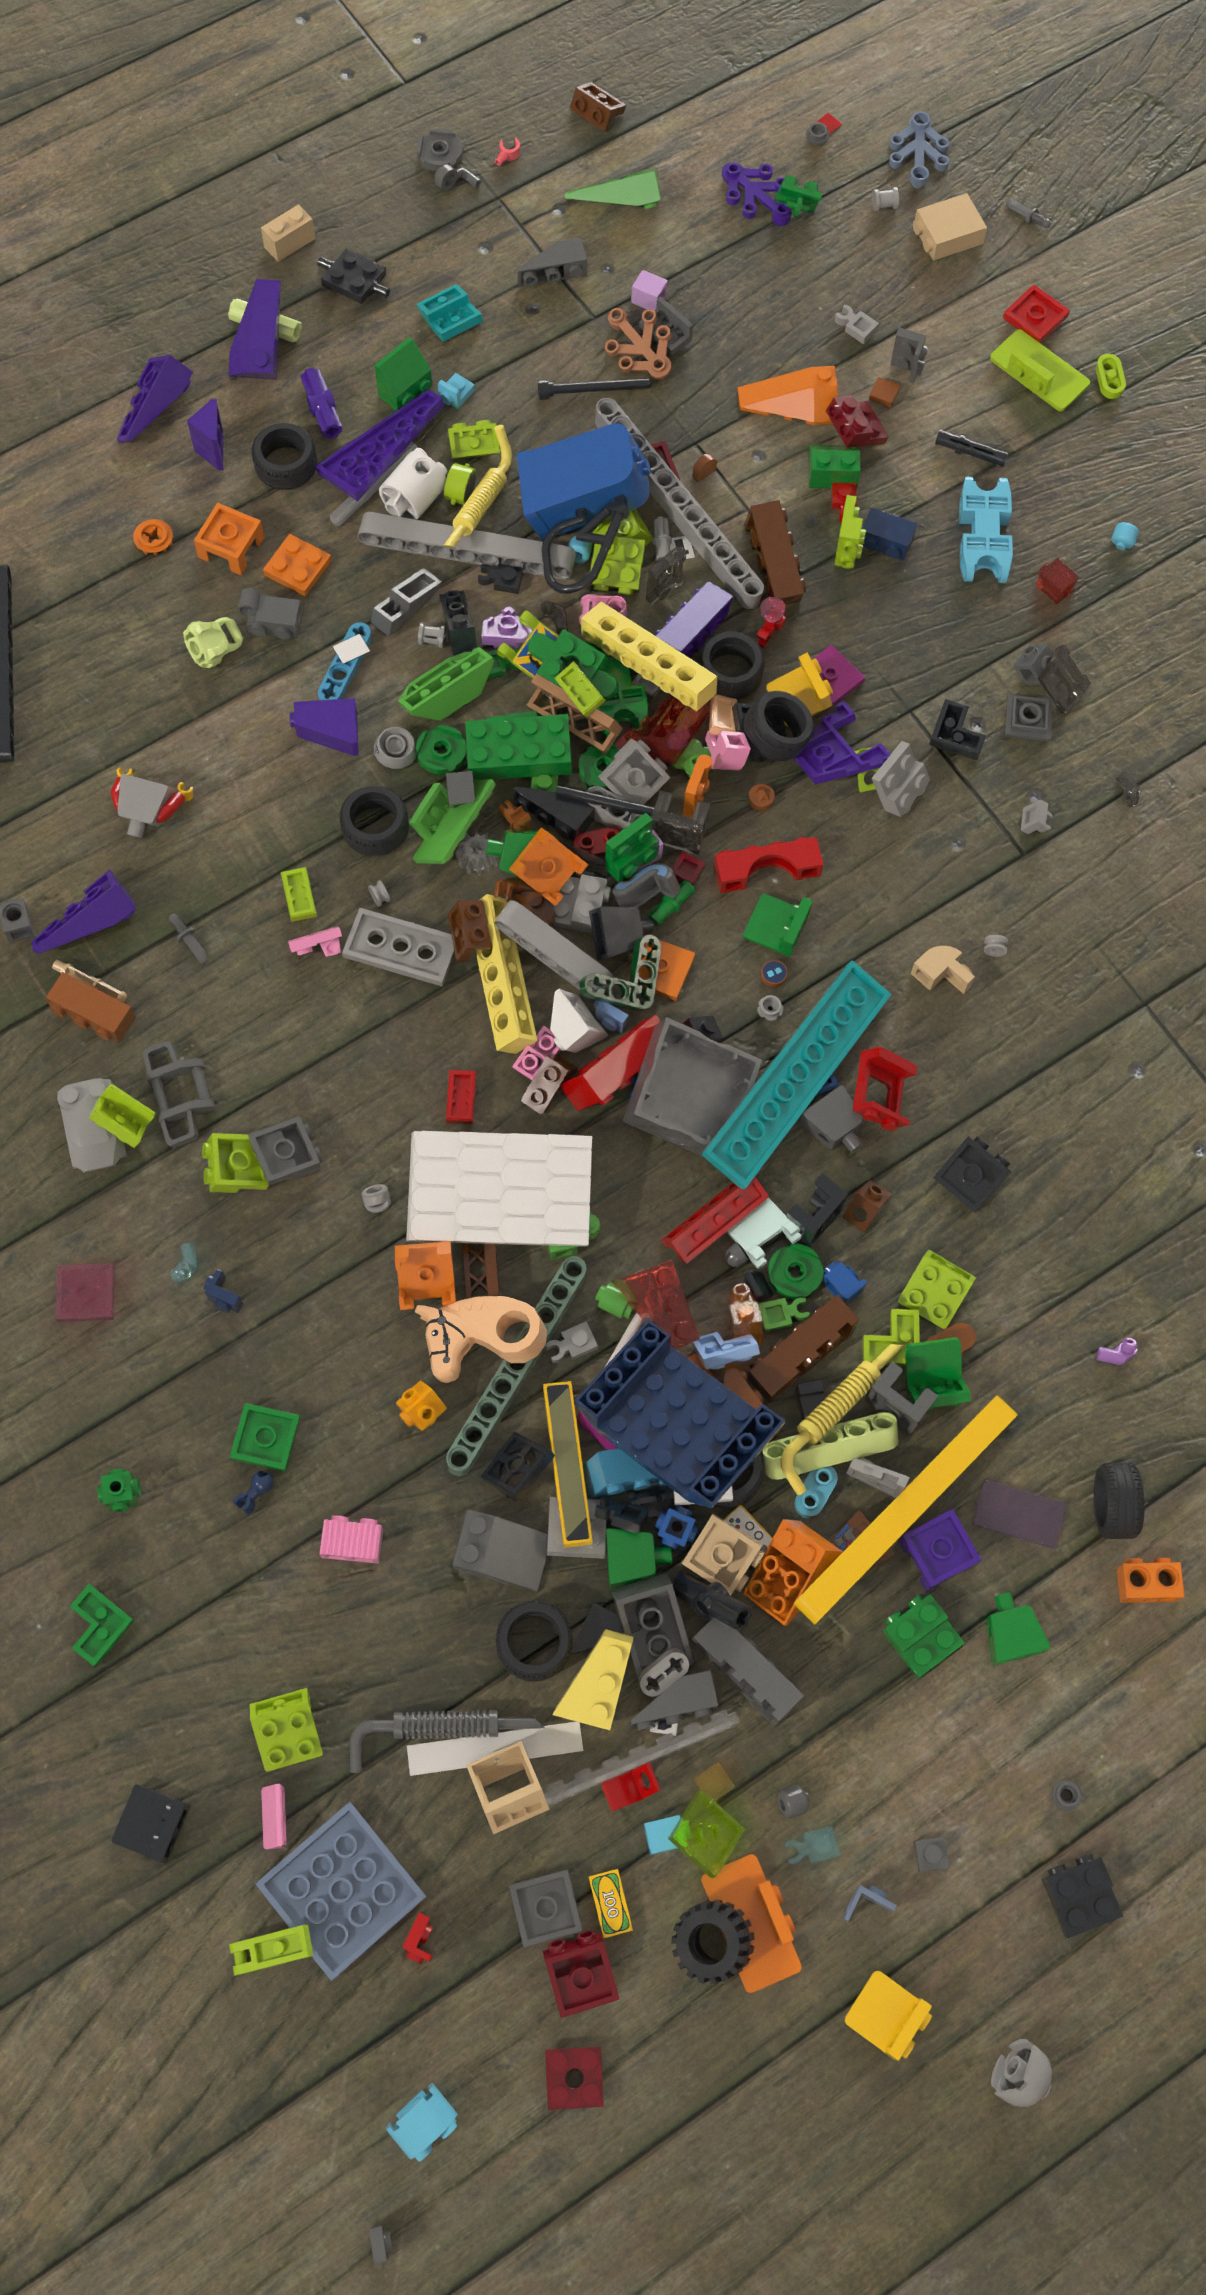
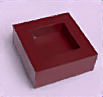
M682 852L672 869L678 881L683 882L686 880L694 886L705 868V863Z

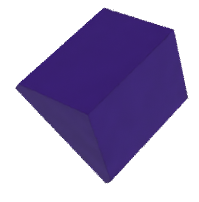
M211 399L190 417L187 423L194 451L216 469L224 470L223 426L217 399Z

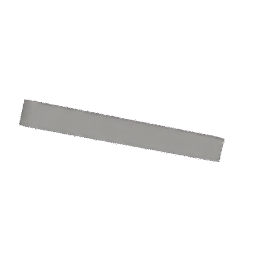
M375 512L363 514L357 538L365 545L477 565L488 564L494 568H498L499 564L523 568V573L544 576L541 552L543 542L474 530L468 536L463 535L454 548H448L443 545L454 531L453 526ZM551 544L550 555L553 577L556 579H569L572 575L576 559L575 550L568 546Z

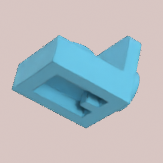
M457 373L447 383L443 380H440L438 383V394L442 397L443 402L457 410L475 391V384Z

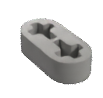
M671 1648L643 1669L639 1676V1685L643 1693L651 1697L658 1696L684 1676L689 1668V1661L685 1652L678 1648ZM673 1657L676 1660L680 1659L681 1666L679 1668L675 1666L670 1667L671 1663L669 1660ZM649 1676L653 1679L658 1677V1685L656 1687L653 1685L647 1686V1678Z

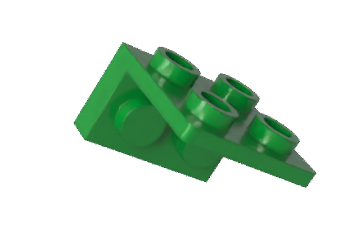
M765 893L761 894L743 933V938L791 957L810 915L813 900L803 897L800 905H792Z

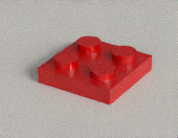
M1033 284L1004 311L1003 319L1041 343L1069 316L1070 310Z

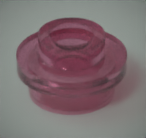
M776 597L766 598L761 603L760 613L766 621L776 622L784 616L785 604Z

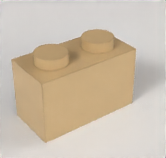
M299 204L261 227L264 248L277 262L315 240L313 219Z

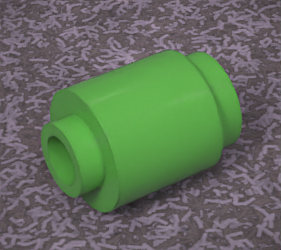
M611 1282L607 1286L602 1285L595 1300L599 1301V1308L621 1319L623 1317L630 1319L639 1299L633 1297V1293Z

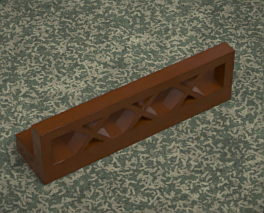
M462 1243L466 1299L472 1298V1294L479 1286L488 1293V1296H499L496 1244H484L476 1253L468 1247V1243ZM484 1252H485V1260L481 1257V1255H482ZM469 1253H470L472 1256H474L470 1261H469ZM477 1260L486 1266V1272L480 1279H477L470 1273V1267ZM471 1279L475 1282V1284L473 1285L472 1288H471ZM485 1279H487V1286L482 1283Z

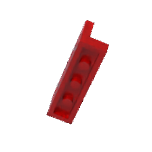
M756 1177L743 1190L732 1182L660 1241L665 1247L672 1248L682 1263L687 1264L769 1198V1195Z

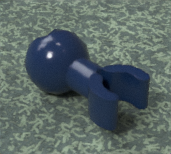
M265 1471L255 1473L251 1479V1488L246 1494L237 1495L233 1503L238 1508H241L246 1502L242 1510L250 1515L255 1509V1499L260 1493H267L273 1486V1478L270 1473Z

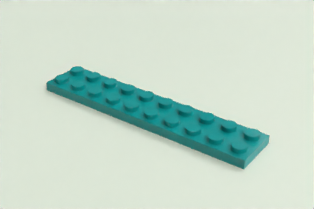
M851 960L701 1155L742 1190L745 1189L892 994Z

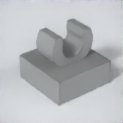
M1040 799L1023 808L1021 831L1030 834L1036 830L1043 833L1051 829V826L1046 824V820L1052 818V814L1047 811V802Z

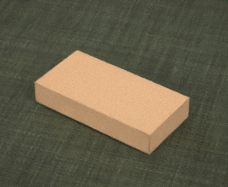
M717 694L711 698L710 734L719 736L720 731L736 732L732 711L733 705L737 703L736 699Z

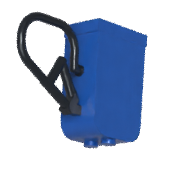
M618 423L534 450L517 453L524 517L543 541L541 552L544 577L549 587L558 593L570 594L581 591L596 580L623 518L627 519L630 510L642 506L649 497L648 475L651 474L649 462L645 459L644 454L628 429ZM613 517L606 535L592 533L607 518ZM582 527L576 533V540L601 545L600 551L592 570L583 580L570 585L560 584L554 579L550 555L552 541L557 535Z

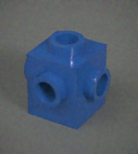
M676 1505L675 1510L669 1507L667 1513L661 1511L655 1525L656 1528L660 1529L658 1536L663 1537L661 1543L675 1549L678 1548V1545L685 1546L687 1541L692 1543L699 1528L694 1525L696 1519L691 1517L693 1511ZM674 1521L682 1523L683 1528L680 1532L672 1530L671 1525Z

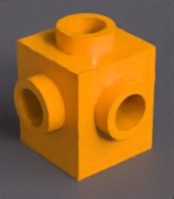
M421 1380L412 1388L406 1390L396 1402V1405L402 1411L399 1414L400 1418L409 1427L415 1425L421 1431L431 1426L437 1417L447 1409L434 1390Z

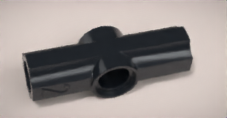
M683 1572L675 1577L673 1584L675 1596L691 1604L701 1618L710 1620L714 1617L733 1629H740L741 1631L749 1624V1619L752 1616L751 1607L731 1597L727 1589L719 1582L715 1581L709 1585L695 1576Z

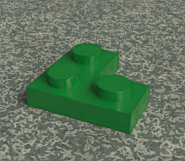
M88 1584L69 1606L91 1624L72 1649L96 1668L134 1623V1620L93 1586Z

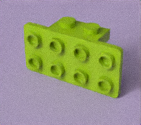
M1021 329L1016 330L990 356V360L1060 412L1064 411L1090 385V380Z

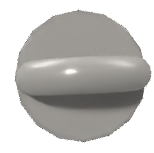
M383 1184L370 1186L363 1190L361 1194L363 1203L370 1212H382L391 1204L388 1187Z

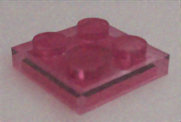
M114 1264L57 1266L56 1321L114 1320Z

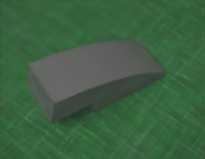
M421 569L391 589L390 597L373 608L371 623L388 636L392 635L430 600L440 588L442 581L426 569Z

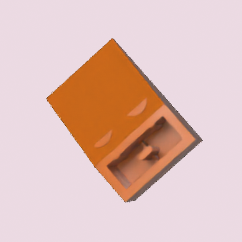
M783 1519L743 1594L784 1626H787L800 1611L794 1605V1602L843 1551L803 1522Z

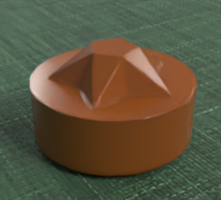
M766 784L753 786L749 792V804L755 810L764 811L769 809L774 802V791Z

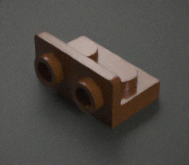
M592 82L576 87L570 105L572 111L602 131L608 129L611 118L623 114L626 108V104Z
M458 900L449 911L448 918L456 962H466L475 950H489L492 945L483 901Z

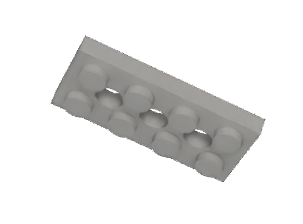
M359 908L342 955L350 960L443 987L455 951L452 935L449 933ZM373 935H380L384 938L377 945L369 942ZM399 942H404L408 945V948L403 952H398L394 949V946ZM428 949L433 952V955L429 959H422L419 957V953L422 950Z

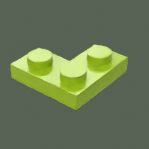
M891 1309L890 1336L863 1335V1361L872 1363L890 1344L904 1345V1347L885 1366H889L891 1362L898 1366H905V1347L908 1344L920 1343L919 1310Z

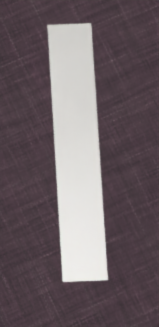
M580 1722L548 1725L541 1729L499 1732L498 1737H489V1734H486V1737L481 1735L479 1738L477 1736L474 1738L464 1737L408 1745L410 1776L467 1768V1764L522 1741L529 1759L583 1751Z

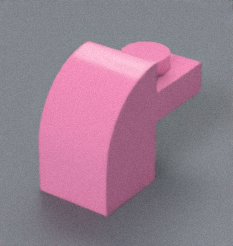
M709 731L707 732L705 741L711 753V768L741 770L750 752V746L745 734L741 732L720 731L718 736L710 734Z

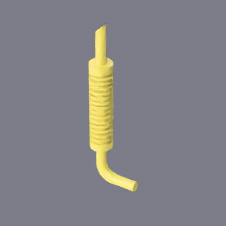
M498 425L494 428L501 448V462L498 468H490L456 515L453 520L454 531L443 545L444 547L454 548L463 535L468 536L474 531L507 482L505 474L511 466L512 451L503 425Z
M890 1344L872 1363L863 1361L797 1426L800 1434L787 1445L781 1457L783 1474L797 1495H802L807 1490L793 1465L797 1452L807 1442L815 1445L872 1388L881 1376L880 1370L904 1345Z

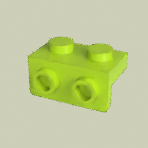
M109 1084L96 1100L88 1118L99 1127L118 1137L122 1142L135 1148L141 1141L146 1126L154 1118L155 1112L115 1085Z

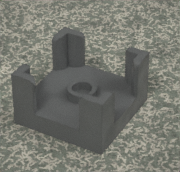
M891 1362L872 1386L865 1401L880 1413L888 1412L893 1414L897 1419V1426L911 1435L928 1413V1409L935 1402L938 1395L927 1388L914 1405L892 1389L895 1386V1380L902 1373V1368Z

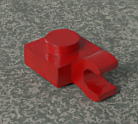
M832 483V509H839V523H842L846 496H857L856 483Z

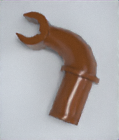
M510 800L504 801L507 806L506 808L503 804L498 807V812L510 823L512 830H530L532 827L530 823L532 819L528 813L524 812L522 806L516 808Z
M507 877L496 881L493 895L495 897L497 895L507 897L506 900H509L512 893L519 894L527 891L535 892L536 890L519 877Z

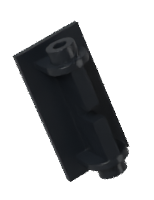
M667 1485L628 1493L629 1503L649 1509L648 1518L660 1516L661 1511L667 1513L669 1507L674 1510L676 1508L674 1490ZM687 1504V1505H679V1506L684 1507V1508H686V1509L689 1510L688 1504Z

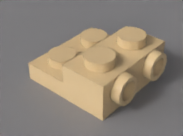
M712 1514L682 1564L710 1583L719 1582L727 1589L731 1596L734 1590L741 1592L749 1577L744 1574L751 1565L756 1568L764 1555V1552L760 1551L763 1544L741 1529L733 1527L717 1515Z

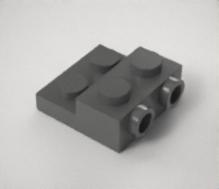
M300 1116L248 1135L249 1142L269 1186L291 1177L297 1180L320 1171V1163L323 1162L322 1155L318 1147L313 1148L310 1141L313 1138L311 1130L307 1123L303 1125Z

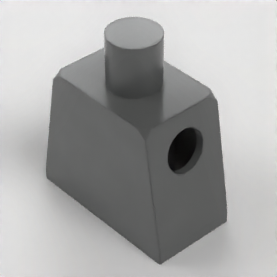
M843 1085L836 1088L801 1115L799 1123L830 1150H834L843 1143L851 1153H855L864 1145V1142L856 1134L862 1128L863 1118L860 1114L852 1111L854 1103Z

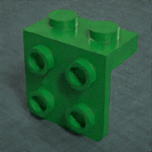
M957 1337L913 1343L905 1347L906 1391L913 1405L927 1388L938 1395L928 1410L934 1407L957 1406L961 1403L971 1402L970 1390L962 1379L961 1342Z

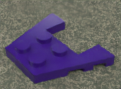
M844 701L836 706L837 710L832 715L827 714L822 718V724L813 730L814 732L809 743L793 758L815 785L880 768L891 755L882 743L859 755L846 743L837 730L856 721L855 713Z

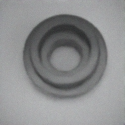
M1062 1780L1056 1783L1052 1789V1800L1059 1809L1071 1811L1080 1805L1082 1792L1075 1782ZM1063 1790L1070 1792L1071 1799L1069 1801L1062 1799L1061 1793Z

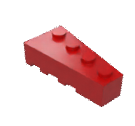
M656 1015L641 1021L617 1040L618 1045L613 1044L598 1055L600 1060L595 1059L588 1065L583 1066L577 1071L578 1076L567 1079L562 1083L560 1088L577 1111L597 1103L601 1105L606 1104L614 1098L613 1092L617 1088L619 1090L625 1088L633 1081L631 1077L635 1073L639 1075L654 1027L661 1022Z

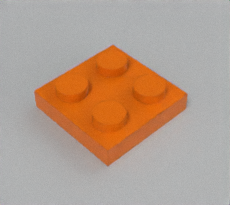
M289 534L264 567L263 573L264 576L306 597L331 563L332 557L325 551Z

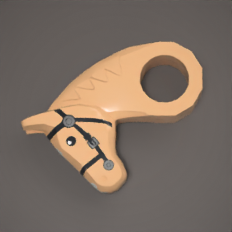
M474 1297L457 1301L439 1309L424 1305H417L415 1312L421 1315L420 1319L426 1321L425 1336L430 1355L431 1369L436 1379L441 1382L449 1383L459 1377L461 1361L475 1343L488 1348L510 1363H526L537 1357L546 1345L547 1329L536 1310L529 1304L510 1297ZM517 1322L530 1323L529 1332L524 1339L516 1343L504 1342L505 1332L511 1325Z

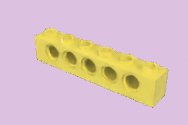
M602 601L581 618V636L586 641L595 644L606 654L621 661L624 666L633 669L644 679L650 680L664 692L679 699L684 705L698 711L717 694V676Z
M487 894L479 900H482L484 903L492 947L489 950L475 951L497 1051L517 1054L524 1050L527 1045L530 1046L537 1042V1036L516 942L501 932L494 924L506 906L507 900Z

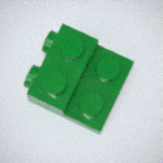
M647 813L606 842L605 869L618 882L632 877L640 866L652 862L658 855L659 840L652 834L653 819Z
M922 1594L915 1597L908 1603L911 1609L903 1615L899 1611L885 1620L888 1626L882 1631L917 1679L965 1644L947 1620L949 1617L931 1594L925 1598Z

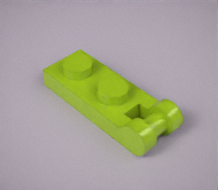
M308 1924L229 1944L230 1954L234 1953L236 1965L233 1966L234 1976L314 1956ZM246 1950H250L251 1962L247 1961Z

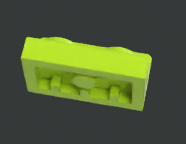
M482 420L476 422L474 426H467L466 423L453 424L452 428L448 429L452 460L500 454L499 442L494 429L497 426L496 423H490V420Z

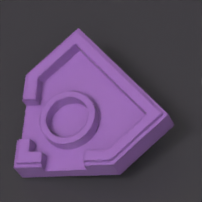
M508 606L502 610L501 614L494 618L491 616L483 621L481 644L494 645V650H497L502 643H505L511 648H517L519 651V647L521 648L532 630L519 622L520 617L516 615V611Z

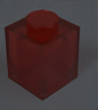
M1056 558L1052 563H1046L1040 568L1036 587L1054 603L1058 604L1074 591L1079 576L1060 559Z

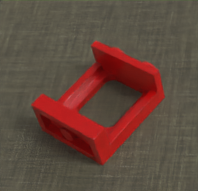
M881 1046L861 1051L852 1111L862 1115L865 1120L874 1121L882 1125L883 1129L895 1131L899 1127L910 1125V1120L899 1114L904 1078L916 1076L917 1065ZM869 1077L886 1085L887 1097L885 1107L874 1101L866 1102Z

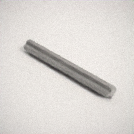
M411 442L358 502L349 496L330 514V521L337 527L341 526L380 488L405 457L417 448V445Z

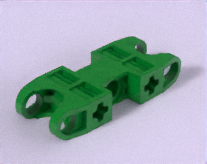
M587 641V644L609 658L611 662L605 672L612 675L618 682L617 694L613 698L606 700L597 709L613 718L617 723L620 721L632 723L635 729H638L639 735L646 734L648 703L645 685L632 686L630 673L637 672L624 666L621 661L606 654L601 648ZM607 730L601 731L605 739L610 734Z

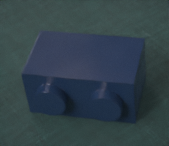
M871 507L862 528L866 530L863 546L866 549L887 554L889 557L905 560L915 536L917 523Z

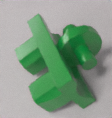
M786 175L776 193L775 201L785 203V207L792 208V216L797 217L800 211L806 213L808 211L814 212L818 202L821 201L822 193L818 192L817 183L809 181L805 183L804 187L797 186L796 177Z

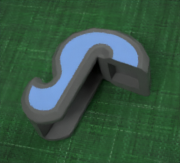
M652 864L637 871L630 881H620L614 887L613 894L619 907L638 909L661 892L674 899L679 894L680 886L670 866Z

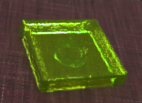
M699 1790L692 1798L668 1840L712 1879L718 1876L745 1828L703 1790Z

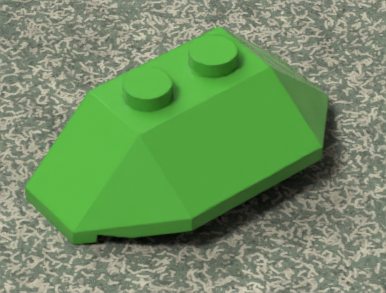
M480 647L473 649L472 652H463L449 657L409 683L402 697L398 699L399 705L413 716L441 721L482 693L494 659Z

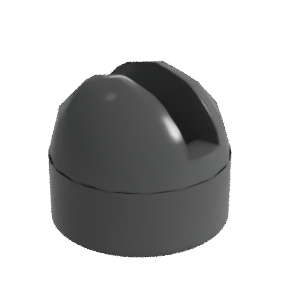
M737 1243L726 1250L725 1260L730 1266L738 1267L748 1261Z

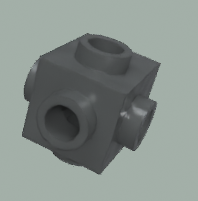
M1029 645L1023 650V654L1013 667L1025 685L1044 684L1051 677L1059 662L1048 645Z

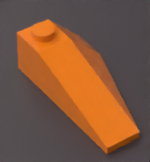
M835 366L809 367L738 387L740 410L766 416L770 414L784 416V419L792 421V418L806 420V424L810 425L833 424L826 413V409L832 399L838 397Z

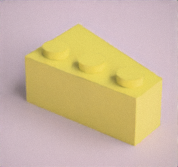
M605 1629L557 1704L553 1715L610 1730L634 1637Z

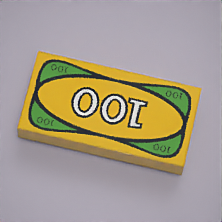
M618 1869L589 1876L603 1939L633 1931Z

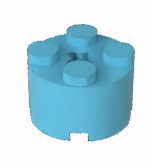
M433 2083L428 2086L430 2093L426 2095L422 2090L396 2114L399 2120L395 2126L389 2122L385 2128L410 2160L416 2158L418 2162L422 2161L433 2150L431 2145L439 2136L445 2139L457 2127L455 2118L458 2113Z

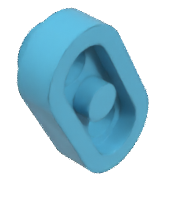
M832 1466L810 1471L804 1482L807 1490L804 1494L797 1495L794 1502L797 1513L802 1517L814 1518L822 1511L838 1480L837 1473ZM821 1473L826 1474L828 1481H820L818 1475ZM808 1497L812 1498L815 1501V1505L807 1506L805 1499Z

